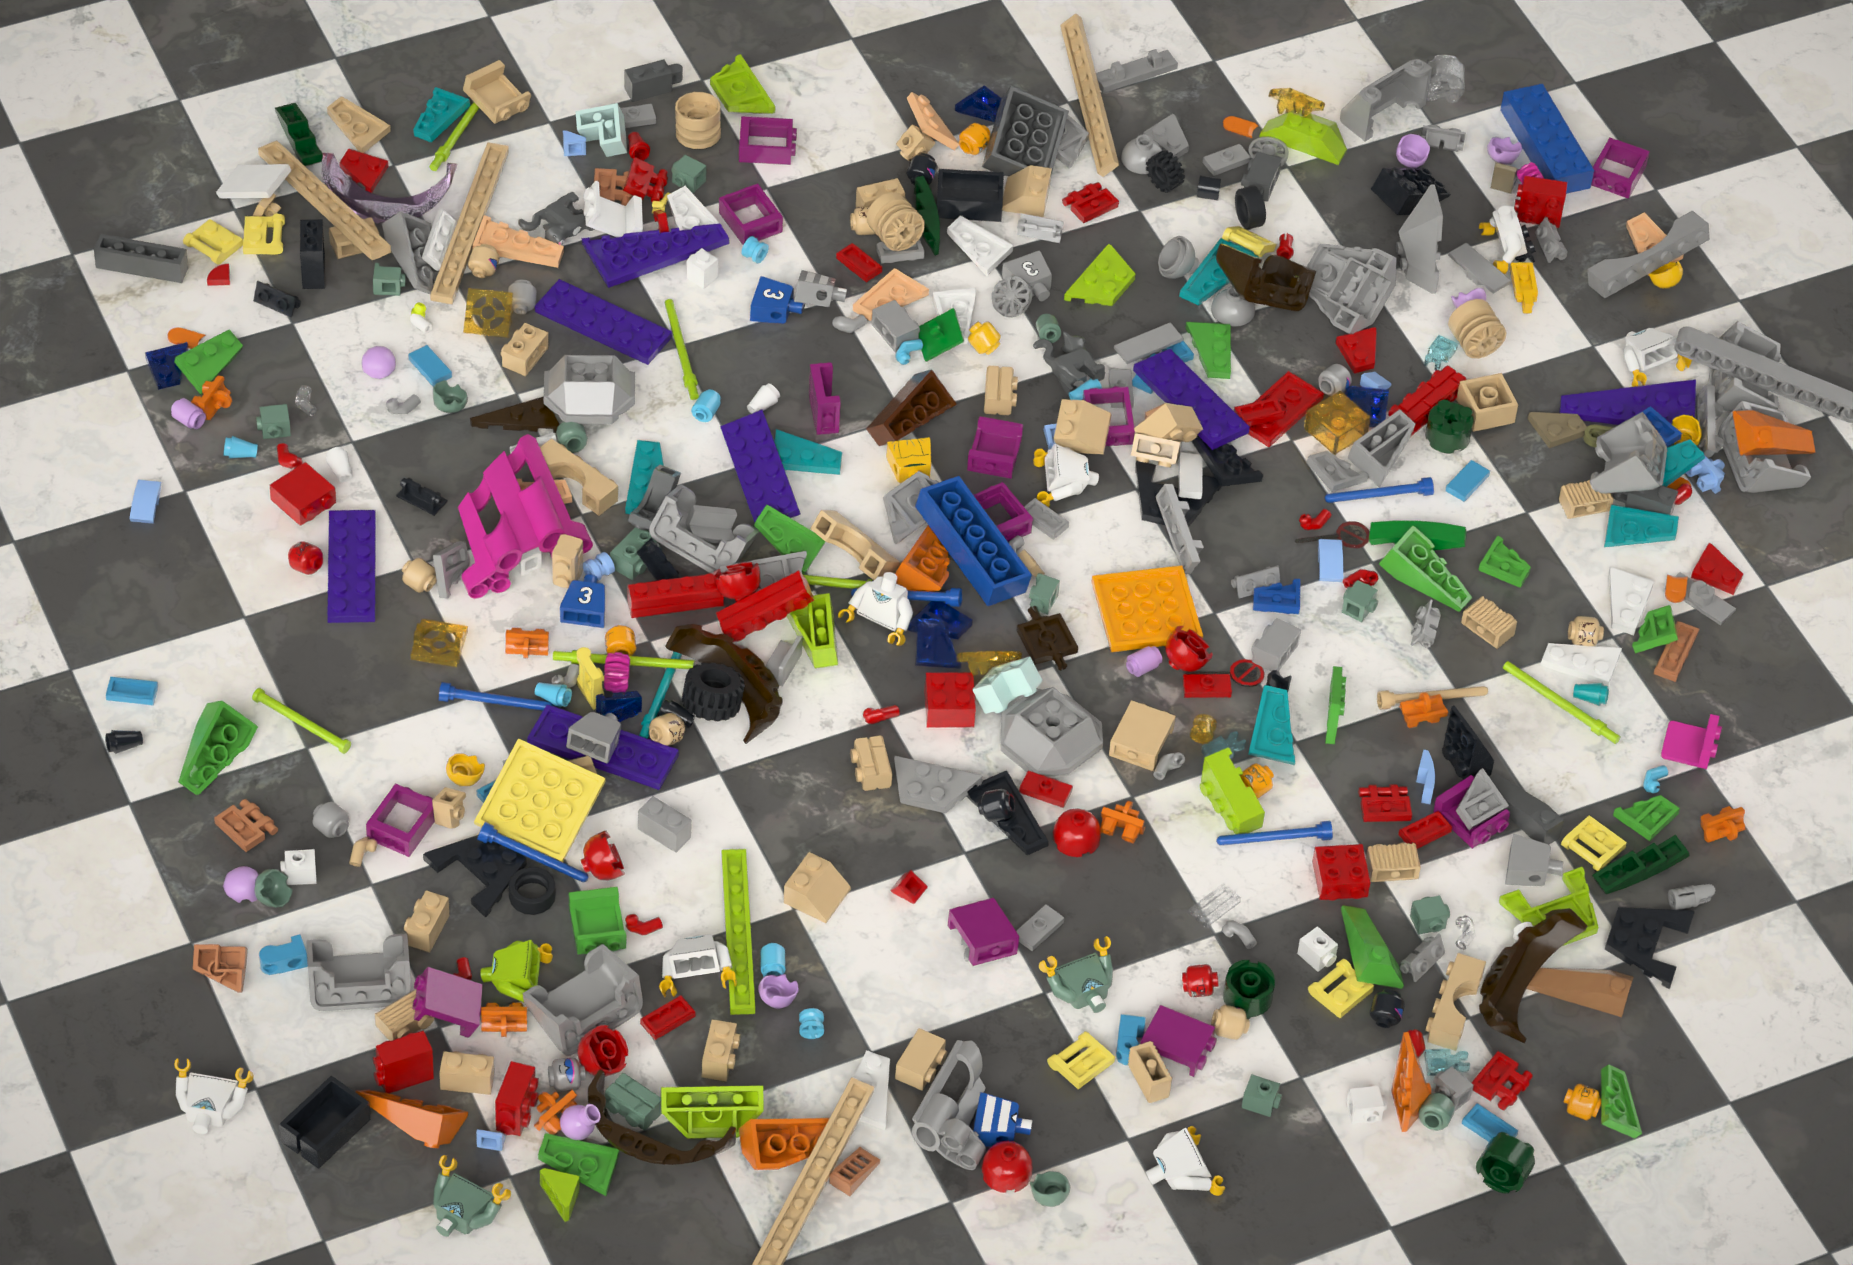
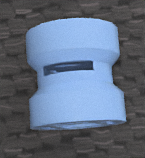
M606 552L598 554L595 559H588L583 562L585 575H595L598 581L603 575L608 576L615 571L614 563Z

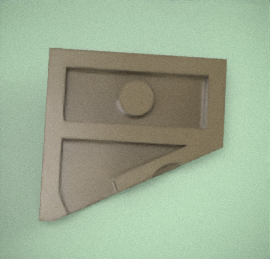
M1530 412L1528 414L1529 422L1548 448L1584 437L1587 426L1578 414Z

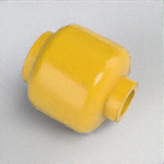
M978 321L969 328L971 333L968 336V342L979 354L986 353L989 355L1001 344L999 342L1001 335L990 322L981 324Z

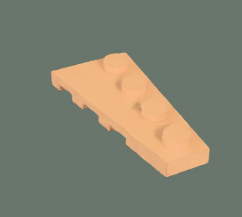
M486 215L483 216L472 245L473 250L476 246L488 244L497 250L500 257L557 268L564 253V246L542 237H531L528 235V232L521 229L519 231L509 228L508 224L501 221L499 224L493 222L491 217Z

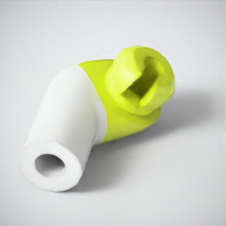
M418 302L411 310L410 320L417 328L424 333H428L432 329V324L425 319L426 306Z

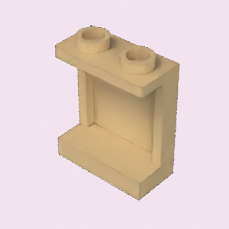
M500 60L467 75L463 91L494 124L507 120L516 113L524 112L529 107L531 94L528 91L521 94L503 75L505 65Z
M1131 700L1111 739L1109 756L1154 771L1157 765L1158 754L1169 733L1171 734L1174 730L1176 716Z

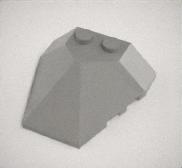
M1430 185L1399 230L1400 240L1396 242V253L1401 257L1400 269L1404 270L1406 279L1431 294L1436 293L1439 280L1436 260H1440V252L1437 251L1438 241L1442 239L1443 214L1435 185Z
M1320 244L1307 265L1308 268L1316 271L1309 296L1317 303L1320 310L1326 314L1335 327L1348 334H1354L1373 324L1396 286V258L1377 248L1363 249L1361 247L1350 248L1342 245Z

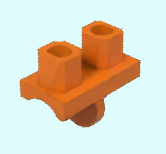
M217 376L213 382L206 381L202 386L204 395L202 397L194 396L191 401L203 410V413L206 415L205 420H211L218 409L221 407L228 408L232 404L231 392L225 387L223 376Z
M512 628L511 630H506L505 654H523V658H529V655L548 656L549 632H546L545 629L524 631L521 628Z
M1427 692L1420 693L1418 699L1400 702V709L1408 728L1417 727L1419 722L1422 721L1436 723L1440 721L1441 717L1448 716V710L1444 706L1440 694L1429 696Z
M1127 801L1125 806L1116 804L1115 810L1103 807L1101 812V832L1113 836L1118 826L1124 828L1122 839L1134 843L1139 834L1143 835L1145 821L1138 818L1139 811L1132 809L1133 802Z
M1728 806L1722 808L1718 815L1712 816L1709 813L1702 815L1701 827L1704 830V840L1709 843L1723 837H1727L1730 841L1737 839L1738 832L1745 830L1743 820L1745 810L1742 807L1732 809Z
M487 1003L485 1007H481V1031L501 1032V1037H507V1032H527V1007H523L522 1003H512L509 1007H499L497 1003Z
M571 1090L556 1103V1100L559 1098L557 1092H553L551 1095L547 1092H542L538 1096L540 1104L536 1109L540 1113L545 1109L547 1111L539 1118L534 1127L538 1131L544 1128L552 1135L560 1132V1119L557 1116L568 1107L578 1105L574 1101L577 1096L576 1093Z

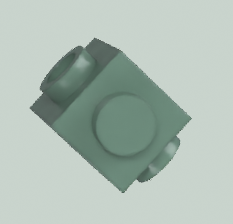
M684 155L673 164L671 169L672 183L677 186H686L694 193L706 182V165L698 160Z
M287 404L259 407L260 416L256 417L257 430H262L263 439L291 436Z
M1357 580L1352 588L1348 587L1344 593L1342 613L1363 622L1369 612L1373 613L1378 605V600H1376L1378 590Z
M1440 895L1424 897L1421 900L1412 902L1410 918L1418 935L1439 932L1442 929H1446L1447 920L1450 918V910L1448 905L1443 903Z
M1251 1074L1244 1092L1242 1108L1271 1117L1273 1109H1278L1282 1100V1094H1279L1280 1083Z

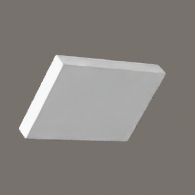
M288 164L238 165L217 190L216 194L221 199L270 198L291 172V168Z

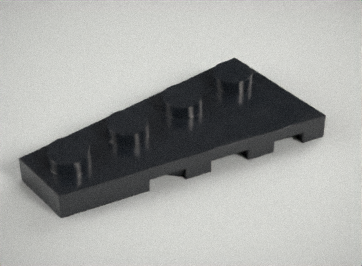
M1198 435L1192 441L1221 487L1262 482L1263 474L1259 470L1254 471L1251 468L1252 463L1246 458L1242 459L1236 454L1237 449L1233 445L1224 444L1212 450Z
M1007 770L983 780L981 785H974L967 791L968 795L966 797L978 807V801H981L984 792L1006 789L1009 794L1011 793L1014 796L1015 812L1012 813L1009 819L994 821L993 823L1026 855L1049 846L1046 836Z

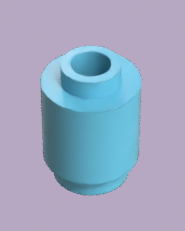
M711 389L702 392L691 409L692 415L701 422L711 421L721 404L720 395Z
M769 943L763 946L760 950L761 973L763 977L767 975H783L786 971L784 947L777 943Z

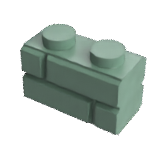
M622 1073L615 1080V1083H612L605 1091L607 1109L613 1114L619 1113L625 1117L627 1123L632 1127L638 1126L646 1131L653 1121L662 1114L661 1097L625 1073Z

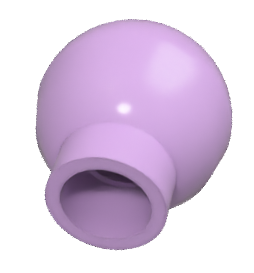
M593 1104L570 1106L561 1115V1130L570 1139L583 1140L593 1132L595 1124L600 1121V1112Z

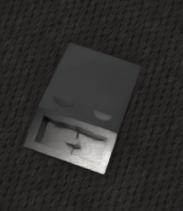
M1383 168L1371 187V190L1396 215H1410L1430 185H1435L1439 202L1451 195L1445 189L1444 184L1431 176L1432 173L1426 168Z
M1455 705L1451 706L1442 748L1444 758L1450 761L1455 768L1456 774L1462 777L1463 780L1470 775L1475 778L1482 768L1488 776H1491L1494 759Z

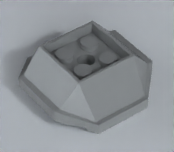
M564 355L551 370L544 371V404L551 411L560 415V419L564 422L613 424L619 419V415L627 412L635 405V372L629 371L615 355Z
M1054 687L1043 690L1036 688L1037 691L1034 694L1022 697L1002 712L1001 752L1026 772L1031 771L1043 776L1070 774L1102 749V722L1070 696L1060 693Z

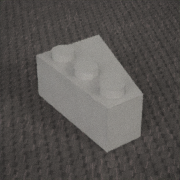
M1399 409L1355 441L1348 459L1362 472H1366L1369 475L1368 478L1380 488L1409 441L1416 424Z

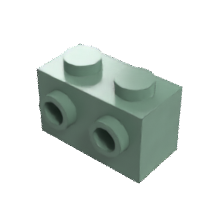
M635 527L610 552V558L614 563L615 571L634 580L646 570V565L636 552L652 538L649 530H641Z

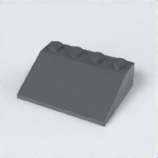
M1010 86L1001 98L982 167L993 172H1004V176H1011L1030 165L1052 168L1053 171L1069 111Z

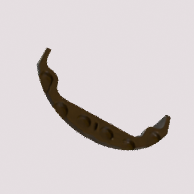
M688 624L675 627L665 645L669 651L683 654L700 663L713 662L720 665L724 664L726 667L735 669V672H739L741 678L744 679L745 687L742 701L747 709L750 721L749 731L743 739L745 744L776 721L783 703V699L778 693L779 684L772 672L757 655L748 648L742 649L732 643L733 638L725 634H713L702 630L703 626Z
M1570 908L1552 910L1546 913V919L1537 925L1524 928L1517 935L1519 939L1513 946L1505 947L1492 964L1491 970L1486 975L1480 991L1483 1000L1479 1005L1480 1013L1492 1029L1525 1044L1527 1038L1520 1032L1518 1027V1010L1527 986L1540 967L1553 953L1569 940L1584 932L1588 927Z
M599 1070L588 1086V1104H593L600 1112V1121L595 1124L599 1132L618 1150L638 1160L662 1165L687 1164L720 1154L733 1147L736 1143V1128L731 1126L726 1135L718 1141L702 1140L691 1150H677L613 1122L606 1108V1098L604 1097V1071Z

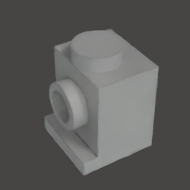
M1452 1066L1445 1072L1440 1071L1434 1077L1435 1092L1444 1094L1452 1100L1455 1106L1454 1112L1470 1100L1473 1084Z

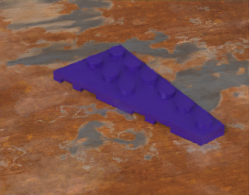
M720 223L694 226L691 230L680 231L679 228H672L671 232L659 233V230L625 233L622 237L610 238V235L601 236L602 239L590 240L589 237L581 238L582 245L608 288L684 261L701 248L708 252L730 244L729 237Z
M1696 379L1562 395L1559 413L1578 414L1583 421L1620 425L1651 406L1672 424V420L1681 415H1690L1695 418Z

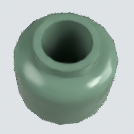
M563 421L556 431L558 443L563 444L572 453L580 452L587 444L588 438L583 424Z
M1432 1093L1422 1104L1419 1110V1119L1430 1130H1443L1450 1123L1454 1115L1455 1106L1452 1100L1444 1094Z

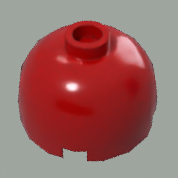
M752 562L738 563L727 566L728 570L721 573V569L713 572L717 590L722 596L728 599H735V602L754 594L760 586L761 577L758 563L754 566Z
M1177 626L1168 637L1165 646L1170 666L1175 670L1180 669L1185 672L1200 670L1213 656L1212 652L1210 654L1207 652L1208 644L1193 630L1189 629L1186 632L1181 630L1184 626Z
M1069 809L1062 813L1055 822L1052 835L1053 842L1057 844V849L1067 856L1082 857V854L1088 852L1092 854L1100 844L1101 828L1099 821L1091 812L1085 809Z
M607 831L600 832L589 838L583 849L584 858L581 859L586 873L591 872L595 878L605 881L625 875V872L622 871L624 866L615 844H609L607 841L610 838Z
M607 1025L597 1026L588 1031L581 1038L577 1048L579 1063L585 1067V1071L594 1076L599 1070L604 1071V1077L614 1075L625 1068L627 1064L625 1063V1057L628 1056V1047L625 1039L619 1031H612L610 1028H607L609 1027Z
M1002 1141L990 1147L982 1161V1173L985 1183L991 1189L1000 1193H1006L1007 1190L1014 1189L1015 1192L1022 1190L1032 1178L1033 1164L1029 1152L1021 1144L1014 1141Z

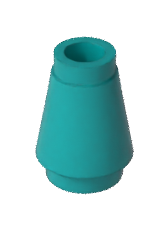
M1603 683L1575 684L1573 698H1578L1598 706L1601 704L1606 705L1609 686H1605Z

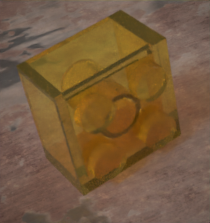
M1338 391L1307 410L1304 429L1332 454L1336 455L1368 433L1371 417L1343 392Z

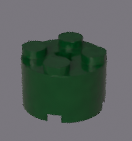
M1448 400L1439 401L1430 410L1425 437L1426 440H1429L1430 446L1436 451L1446 454L1454 453V450H1464L1470 442L1474 422L1472 410L1469 407H1464Z
M1241 960L1234 963L1229 968L1225 978L1223 991L1225 1005L1244 1009L1247 1019L1265 1013L1272 1005L1275 988L1273 971L1266 964L1259 961L1258 964L1251 963L1250 960Z
M1499 1132L1497 1136L1489 1141L1478 1159L1476 1171L1478 1175L1479 1173L1482 1174L1484 1177L1483 1182L1489 1188L1504 1194H1509L1512 1190L1517 1192L1522 1188L1534 1168V1148L1529 1143H1523L1505 1132Z

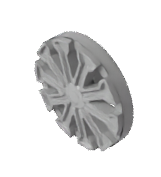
M1257 138L1251 142L1248 149L1251 159L1255 158L1257 151L1282 158L1281 166L1288 159L1289 151L1286 144L1277 138Z
M1017 276L1003 278V280L995 285V289L992 292L994 309L1005 317L1021 315L1027 310L1032 300L1030 285L1024 279Z

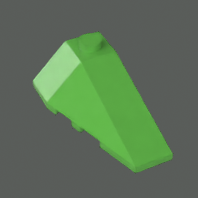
M1412 526L1387 553L1379 565L1398 581L1460 612L1472 599L1471 595L1458 577L1451 575L1445 567L1447 562L1444 558H1439L1434 552L1433 548L1435 546L1416 527Z
M224 701L207 703L196 724L178 783L195 795H199L217 778L218 774L226 766L233 762V759L240 752H243L249 746L258 726Z
M1342 905L1341 912L1357 981L1402 989L1404 983L1400 967L1366 910Z

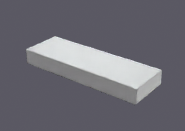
M443 209L437 211L422 255V259L436 271L440 270L457 225V221Z
M1184 452L1179 454V497L1201 499L1202 457L1200 454Z

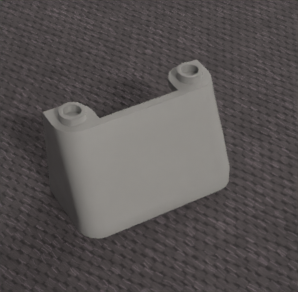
M1414 59L1363 88L1341 110V123L1363 141H1367L1373 137L1371 127H1373L1374 120L1371 119L1372 116L1394 103H1397L1402 108H1405L1407 104H1415L1417 109L1422 108L1426 105L1432 67L1420 59Z
M1738 321L1719 337V339L1779 362L1781 359L1780 343ZM1710 367L1709 384L1715 386V402L1722 405L1723 410L1733 411L1741 401L1778 410L1779 402L1776 395L1771 394L1768 396V390Z
M1741 401L1733 410H1754L1787 422L1784 411L1746 401ZM1732 412L1720 425L1718 435L1724 439L1723 449L1741 491L1758 493L1799 488L1804 486L1811 478L1807 467L1804 465H1796L1792 469L1786 454L1740 456Z
M1643 412L1597 437L1596 453L1601 459L1604 458L1606 462L1602 473L1594 472L1591 474L1590 485L1595 492L1606 494L1655 490L1662 486L1667 446Z
M680 484L666 495L650 525L651 537L709 573L718 570L720 566L738 563L760 532L755 527L742 523L733 530L735 539H723L720 543L706 542L689 532L685 523L692 505L696 504L694 492Z
M407 933L388 936L383 943V953L333 956V948L328 941L322 939L307 940L310 1002L314 1009L318 1011L387 1007L411 992Z
M604 944L591 950L586 955L584 961L585 971L548 994L546 989L540 985L531 987L522 993L526 1007L556 1047L566 1056L577 1053L581 1038L591 1029L607 1025L609 1026L607 1028L613 1030L637 1015L643 1006L639 975Z

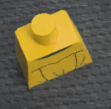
M930 437L887 442L886 458L897 482H904L918 471L930 478Z

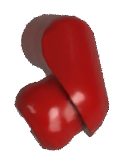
M281 443L277 445L278 462L281 466L295 469L303 463L302 459L297 457L296 454L289 453L287 444Z
M1684 483L1677 489L1678 495L1675 505H1680L1691 497L1692 488L1689 484Z
M1323 509L1316 518H1311L1309 514H1303L1299 518L1300 526L1304 530L1321 529L1331 518V513L1327 509Z
M1360 569L1343 579V584L1345 588H1352L1358 580L1372 586L1379 578L1375 571Z
M896 705L876 710L867 708L863 711V717L868 724H875L886 719L898 717L900 712Z
M630 914L625 918L626 928L630 932L640 935H647L663 928L659 917L646 922L639 921V917L636 914Z
M459 958L456 961L458 973L453 975L471 980L472 973L468 958Z
M1417 1029L1409 1030L1407 1032H1409L1419 1059L1426 1049L1423 1034Z

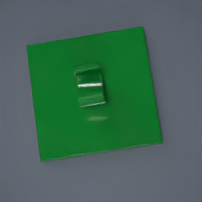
M954 308L919 326L918 339L923 343L922 353L926 362L965 342Z

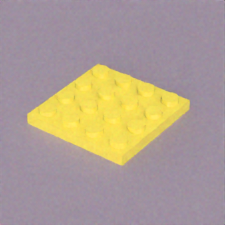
M518 739L474 820V824L481 828L485 822L495 826L494 829L498 830L497 833L564 862L606 780L600 775Z

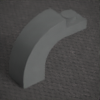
M662 465L657 466L653 471L644 498L640 505L630 513L628 522H631V525L638 529L649 530L666 495L677 487L681 472Z

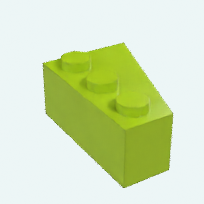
M830 593L813 595L815 601L809 603L804 609H797L787 614V618L796 635L803 637L802 646L814 668L838 665Z
M1225 748L1204 757L1200 790L1211 801L1216 813H1220L1224 818L1228 829L1233 830L1235 834H1245L1262 828L1265 812L1251 786L1246 788L1240 777L1243 774L1241 768H1235L1232 763L1230 748Z

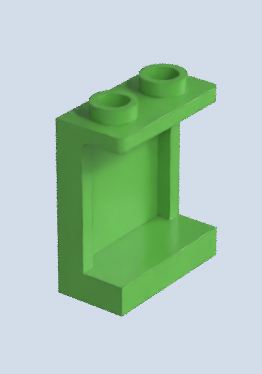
M618 887L569 892V911L577 954H588L591 950L602 944L611 951L626 949L627 935L623 927L619 906Z

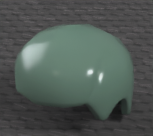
M441 381L433 387V402L438 410L446 413H456L466 406L468 402L467 393L460 388L459 384L455 387H450L447 381Z
M266 869L255 880L254 891L256 898L265 906L283 907L289 902L292 895V889L286 883L288 877L277 869Z
M1048 1171L1043 1174L1038 1173L1034 1182H1030V1188L1035 1201L1042 1206L1055 1207L1063 1203L1068 1197L1070 1183L1067 1177L1060 1172Z

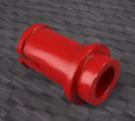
M1284 233L1279 237L1280 242L1276 254L1277 256L1290 259L1294 254L1292 248L1293 236L1287 233L1286 240H1284Z

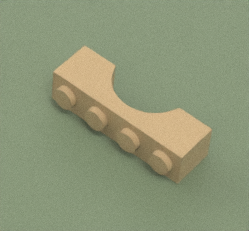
M551 438L540 447L553 479L563 477L579 482L583 486L582 504L598 516L618 502V485L612 479L602 475L598 469L584 462L581 457L567 450L563 444H559Z
M821 510L810 528L824 541L834 544L851 554L859 562V569L873 580L877 577H883L886 572L895 573L901 563L837 511Z
M1458 953L1455 962H1449L1446 975L1449 976L1448 981L1443 979L1439 994H1442V998H1436L1432 1011L1436 1013L1435 1017H1430L1426 1026V1031L1430 1032L1429 1043L1454 1051L1457 1050L1466 1017L1458 1012L1454 1006V1001L1462 996L1477 994L1486 961Z

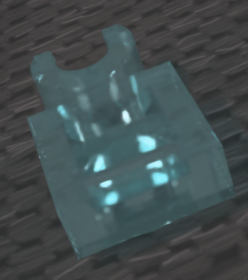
M1438 335L1428 348L1424 366L1433 362L1435 363L1434 370H1439L1441 362L1448 363L1457 351L1458 343Z
M1234 731L1229 734L1226 740L1219 736L1203 745L1201 752L1207 757L1229 747L1232 752L1230 759L1235 757L1236 751H1241L1245 748L1246 740L1243 739L1240 742H1236L1238 732Z
M1450 1049L1425 1050L1424 1058L1427 1076H1436L1440 1071L1445 1072L1451 1066L1459 1072L1469 1071L1470 1063L1461 1062V1060H1467V1051H1459L1455 1055H1451Z

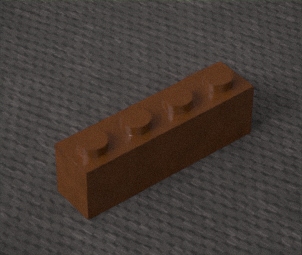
M932 369L914 374L866 430L878 446L886 445L887 442L898 441L919 426L929 422L932 418L944 413L945 410L954 407L957 403Z

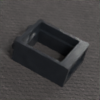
M323 219L300 220L302 289H325Z

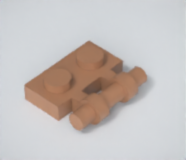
M595 168L594 182H599L600 197L613 202L620 200L621 205L626 206L633 197V195L623 191L629 171L624 172L623 176H618L617 169ZM616 186H621L622 190L616 189Z
M244 799L240 803L241 810L232 805L214 817L215 824L247 852L265 840V831L270 835H275L278 832V828L269 816H264L260 812V808L255 803H250L247 799ZM248 818H250V819L253 818L256 822L253 823V822H252L251 820H249Z

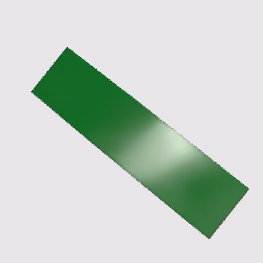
M1396 520L1371 522L1369 541L1371 545L1394 543L1395 545L1414 526L1435 546L1433 548L1434 551L1465 547L1467 529L1463 526L1428 521Z

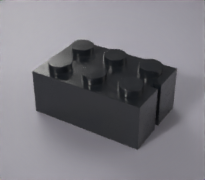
M939 169L937 185V210L939 218L957 219L959 216H962L968 220L1001 222L1004 172Z
M331 1075L279 1124L280 1142L297 1154L301 1151V1157L319 1169L371 1120L370 1103Z

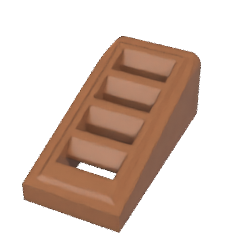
M859 1147L830 1173L829 1184L846 1195L851 1196L880 1164V1159ZM862 1157L870 1163L867 1164L859 1158ZM856 1162L857 1164L861 1165V1166L864 1167V1168L861 1169V1168L857 1167L856 1165H854V1163ZM851 1168L852 1170L857 1172V1174H854L849 1169ZM846 1174V1175H848L849 1177H851V1179H848L847 1177H845V1176H843V1175Z

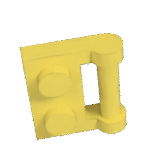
M274 214L272 217L245 216L243 254H281L283 252V243L281 242L282 227L285 225V216L282 214ZM267 227H273V241L271 243H266Z
M209 219L193 233L186 234L183 244L188 247H194L210 257L212 262L219 265L243 246V239Z
M1240 226L1226 228L1222 236L1223 240L1233 241L1253 251L1259 257H1262L1265 253L1274 252L1277 245Z
M582 647L577 650V660L579 662L577 686L592 709L595 710L602 707V697L604 696L602 681H604V676L601 669L596 668L591 661V651L586 647Z
M1590 815L1568 833L1561 842L1564 848L1573 850L1592 864L1593 869L1597 872L1606 867L1608 863L1620 854L1627 842ZM1580 839L1602 856L1598 858L1576 842V840Z
M1341 959L1336 964V968L1320 981L1313 982L1308 987L1309 993L1339 1018L1343 1017L1371 994L1374 989V985L1371 983L1357 981L1355 970L1346 959ZM1341 975L1347 978L1330 993L1327 994L1324 991Z
M1085 1031L1078 1036V1040L1062 1052L1049 1057L1047 1062L1051 1069L1058 1071L1077 1089H1080L1115 1062V1056ZM1082 1048H1088L1080 1055H1078L1076 1058H1074L1072 1061H1070L1068 1064L1065 1063L1066 1060H1068Z

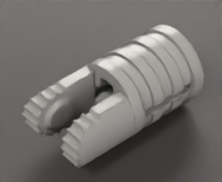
M1702 884L1671 889L1668 891L1669 905L1672 910L1697 907L1711 900L1716 891L1715 887L1712 884Z

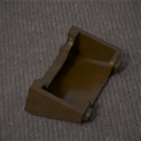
M1225 244L1219 245L1216 255L1218 265L1241 299L1251 303L1291 311H1300L1305 307L1315 278V270L1277 255L1267 257L1261 269L1259 263L1261 264L1262 259L1250 256Z

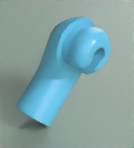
M916 339L902 342L895 354L896 360L902 365L909 363V359H911L909 353L922 350V341Z
M1665 765L1647 770L1643 782L1646 792L1657 793L1659 791V788L1656 787L1660 786L1657 779L1668 775V769Z

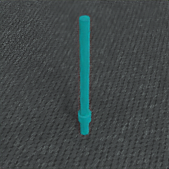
M673 651L670 659H681L682 654ZM666 668L649 712L644 715L642 720V729L639 736L648 739L650 723L659 713L676 668Z

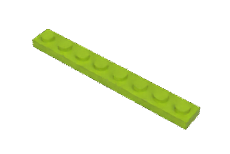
M746 849L722 850L726 947L729 950L732 963L730 970L735 972L737 980L736 986H734L733 980H728L730 1015L755 1014Z

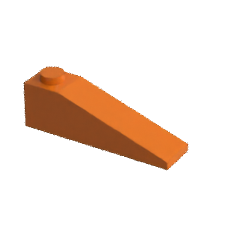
M1754 410L1732 412L1740 456L1816 453L1811 430Z
M929 525L925 528L895 573L897 575L896 584L905 587L907 591H940L949 577V572L947 571V566L950 563L948 551Z
M1403 1032L1391 1089L1402 1132H1407L1418 1119L1422 1104L1432 1094L1430 1083L1425 1081L1424 1073L1409 1032Z
M370 1089L356 1091L358 1095L370 1103L372 1109L414 1139L425 1142L424 1146L430 1148H439L440 1145L450 1144L468 1117L467 1111L445 1105L423 1106L422 1100L402 1099L400 1101V1096Z
M830 1118L750 1119L739 1128L742 1154L754 1170H779L805 1160L812 1153Z

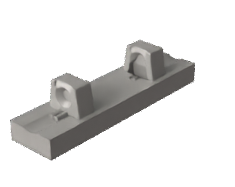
M1157 49L1149 51L1148 56L1122 65L1119 61L1111 64L1110 69L1098 72L1096 76L1100 90L1106 93L1176 70L1178 62L1168 50L1158 53Z
M1707 383L1696 396V419L1699 421L1702 431L1701 441L1697 447L1709 459L1724 446V439L1715 435V420L1723 414V406L1715 402V386Z
M1164 484L1155 497L1179 565L1183 566L1185 574H1191L1194 568L1201 562L1198 555L1204 547L1201 540H1193L1184 517L1190 509L1188 503L1178 500L1173 484Z

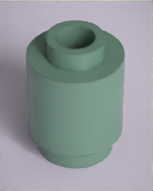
M1042 314L1037 319L1036 328L1040 339L1048 340L1051 343L1056 342L1061 336V329L1056 317L1051 314Z

